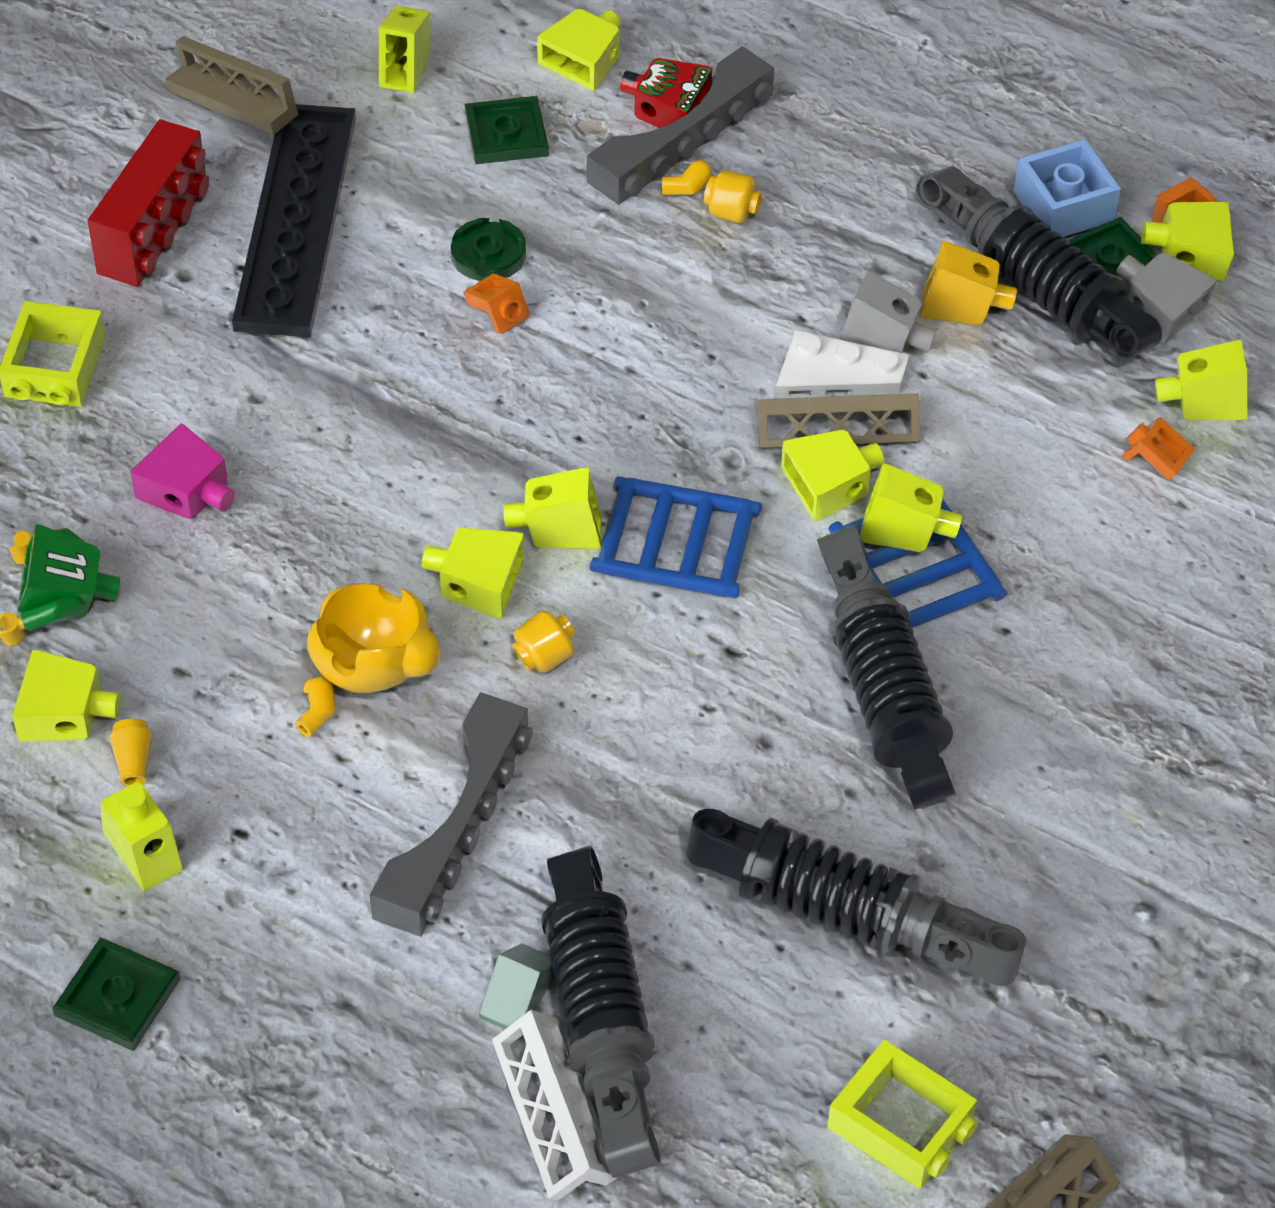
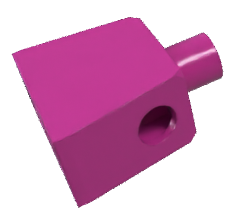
M182 423L130 471L135 498L187 519L195 518L208 504L220 511H225L231 506L235 498V491L226 486L228 479L223 457Z

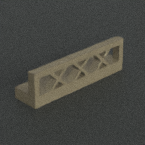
M185 36L176 41L182 66L165 79L169 92L272 135L276 134L298 116L289 78ZM194 56L200 61L201 64L195 62ZM218 65H220L228 75H226ZM245 76L248 77V79L254 84V86L251 85V83L246 79ZM271 86L278 89L280 96L276 94V92L271 88Z
M918 393L755 399L760 448L783 447V441L795 439L792 437L798 430L805 436L812 435L803 425L814 413H823L835 424L829 432L837 431L838 429L847 431L855 444L920 442ZM894 410H909L910 434H894L883 422ZM870 411L886 412L878 419ZM846 412L839 421L831 414ZM854 412H864L874 422V425L862 436H854L843 425ZM790 414L806 415L798 422ZM767 415H784L795 427L783 439H768ZM880 427L887 435L872 434Z
M1065 1134L985 1208H1050V1201L1058 1193L1067 1195L1065 1208H1095L1120 1182L1093 1137ZM1092 1164L1101 1181L1088 1193L1080 1192L1082 1171Z

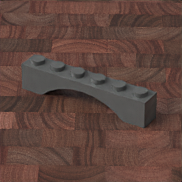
M741 46L717 63L716 75L710 91L701 103L687 115L672 124L653 131L628 136H614L587 155V183L618 205L629 197L637 195L651 181L666 174L672 166L682 159L690 157L697 148L707 141L715 139L721 131L735 121H740L746 113L757 105L765 103L773 95L774 67Z
M482 692L479 693L462 724L464 752L469 764L467 783L459 803L446 822L428 839L408 852L388 860L370 894L373 920L420 937L429 922H436L443 906L442 896L447 887L453 888L457 883L462 868L461 860L465 853H472L476 847L480 835L479 826L484 818L489 819L492 816L498 800L497 792L501 784L507 785L510 782L515 769L514 760L518 752H525L529 746L533 729L528 726V708Z

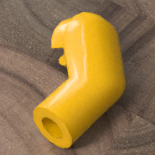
M697 160L691 163L681 176L662 177V195H695L699 193L711 177V166L706 161Z
M322 676L310 678L304 684L303 692L308 693L307 699L309 700L310 708L295 722L298 731L308 738L324 725L336 711L333 685Z

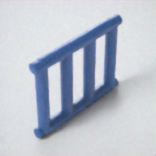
M616 477L614 484L615 491H618L599 557L592 558L589 566L590 571L722 597H739L740 584L736 583L753 516H759L762 510L761 502L630 477ZM634 495L657 499L639 564L615 560ZM673 502L697 506L680 571L655 567ZM713 509L737 514L720 579L696 575Z
M942 498L940 509L952 512L948 504ZM863 518L846 525H842L839 521L834 522L828 527V530L832 534L856 524L860 534ZM961 524L956 538H951L961 554L884 583L893 598L970 567L980 580V584L908 611L910 614L909 622L912 628L992 597L995 601H999L1007 595V591L1002 586L1001 581ZM932 533L927 547L951 537ZM883 546L868 552L869 560L867 561L875 582L882 583L872 568L916 551Z

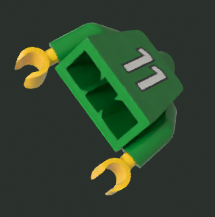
M36 524L31 536L27 531H18L13 537L15 545L10 546L9 551L14 562L24 564L17 611L22 613L19 618L11 612L1 614L0 627L2 631L0 632V638L5 645L14 646L23 640L25 628L28 631H33L52 623L75 617H84L94 597L115 601L119 591L120 577L98 572L100 550L96 546L86 543L68 528L53 530Z

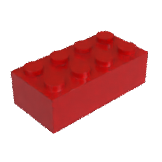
M159 119L90 215L87 222L96 273L98 275L139 287L145 276L153 272L162 251L170 247L175 232L182 223L188 221L193 206L199 197L205 196L208 190L209 177L206 176L204 163L206 152L202 148L200 131Z

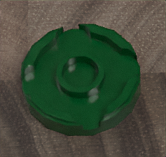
M478 218L466 222L455 231L452 237L451 261L458 272L470 279L481 281L493 273L505 278L511 277L521 269L526 260L525 237L518 227L506 220L499 219L498 223L489 222V218Z

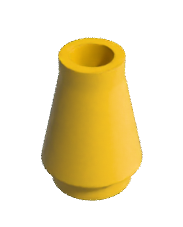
M130 718L120 720L113 725V732L109 735L120 773V783L124 786H129L135 782L144 784L147 781L146 771L153 733L148 729L147 722L141 719Z

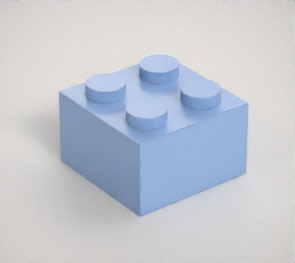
M1086 139L1018 159L1013 192L1023 206L1029 207L1033 214L1051 227V230L1057 231L1061 234V237H1065L1114 220L1116 218L1121 188Z

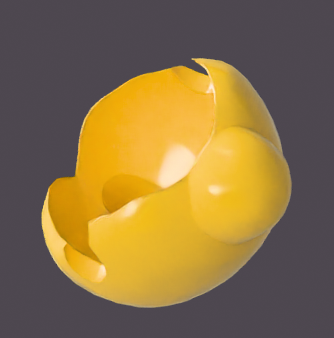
M350 583L330 591L321 604L319 619L313 623L307 636V649L314 666L329 682L354 693H373L387 690L403 683L409 677H422L431 673L439 664L441 648L437 638L429 630L426 610L419 598L403 588H400L402 597H397L387 592L379 584Z

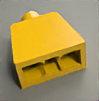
M942 240L923 289L920 317L979 325L984 322L990 306L1011 311L1015 302L1017 288L998 283L1000 264L997 260Z

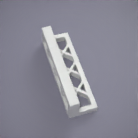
M528 1011L493 1038L492 1042L549 1199L559 1201L585 1181L607 1186L617 1178L612 1177L607 1167L601 1143L602 1132L590 1096L585 1091L582 1075L569 1067L567 1057H569L568 1039L566 1038L561 1020L537 1011ZM524 1035L526 1048L522 1061L519 1063L515 1061L510 1045ZM532 1072L538 1073L541 1081L536 1102L530 1101L527 1093ZM546 1111L553 1114L556 1122L550 1142L544 1140L541 1132ZM562 1151L568 1154L573 1171L559 1181L556 1168Z

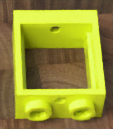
M24 301L0 365V380L4 397L82 407L106 338L101 310ZM31 340L78 345L70 371L22 366Z
M884 1039L830 1104L827 1127L921 1189L931 1176L937 1179L942 1175L952 1157L949 1153L957 1142L964 1145L974 1133L978 1125V1121L974 1119L977 1099ZM891 1077L950 1115L922 1152L863 1114Z

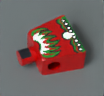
M656 58L653 59L644 75L626 70L621 79L620 91L635 96L634 114L638 119L661 128L684 117L701 103L712 86L713 67Z

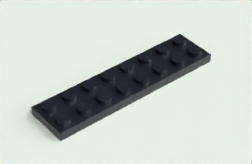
M296 104L298 116L274 135L233 314V332L311 338L356 122L355 108Z

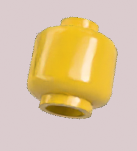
M722 170L717 176L712 175L707 183L704 194V204L709 206V212L713 217L738 224L744 223L750 214L756 215L762 201V192L757 191L755 179L750 175L731 170Z
M540 611L515 629L514 638L516 642L511 647L529 672L536 669L540 673H548L574 654L575 649L571 638L576 635V631L563 614L555 617L548 611Z

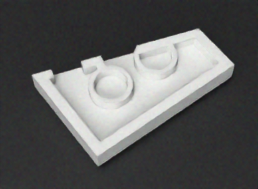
M795 330L776 384L775 397H787L790 391H810L811 396H825L826 390H847L852 395L900 394L908 368L909 355Z

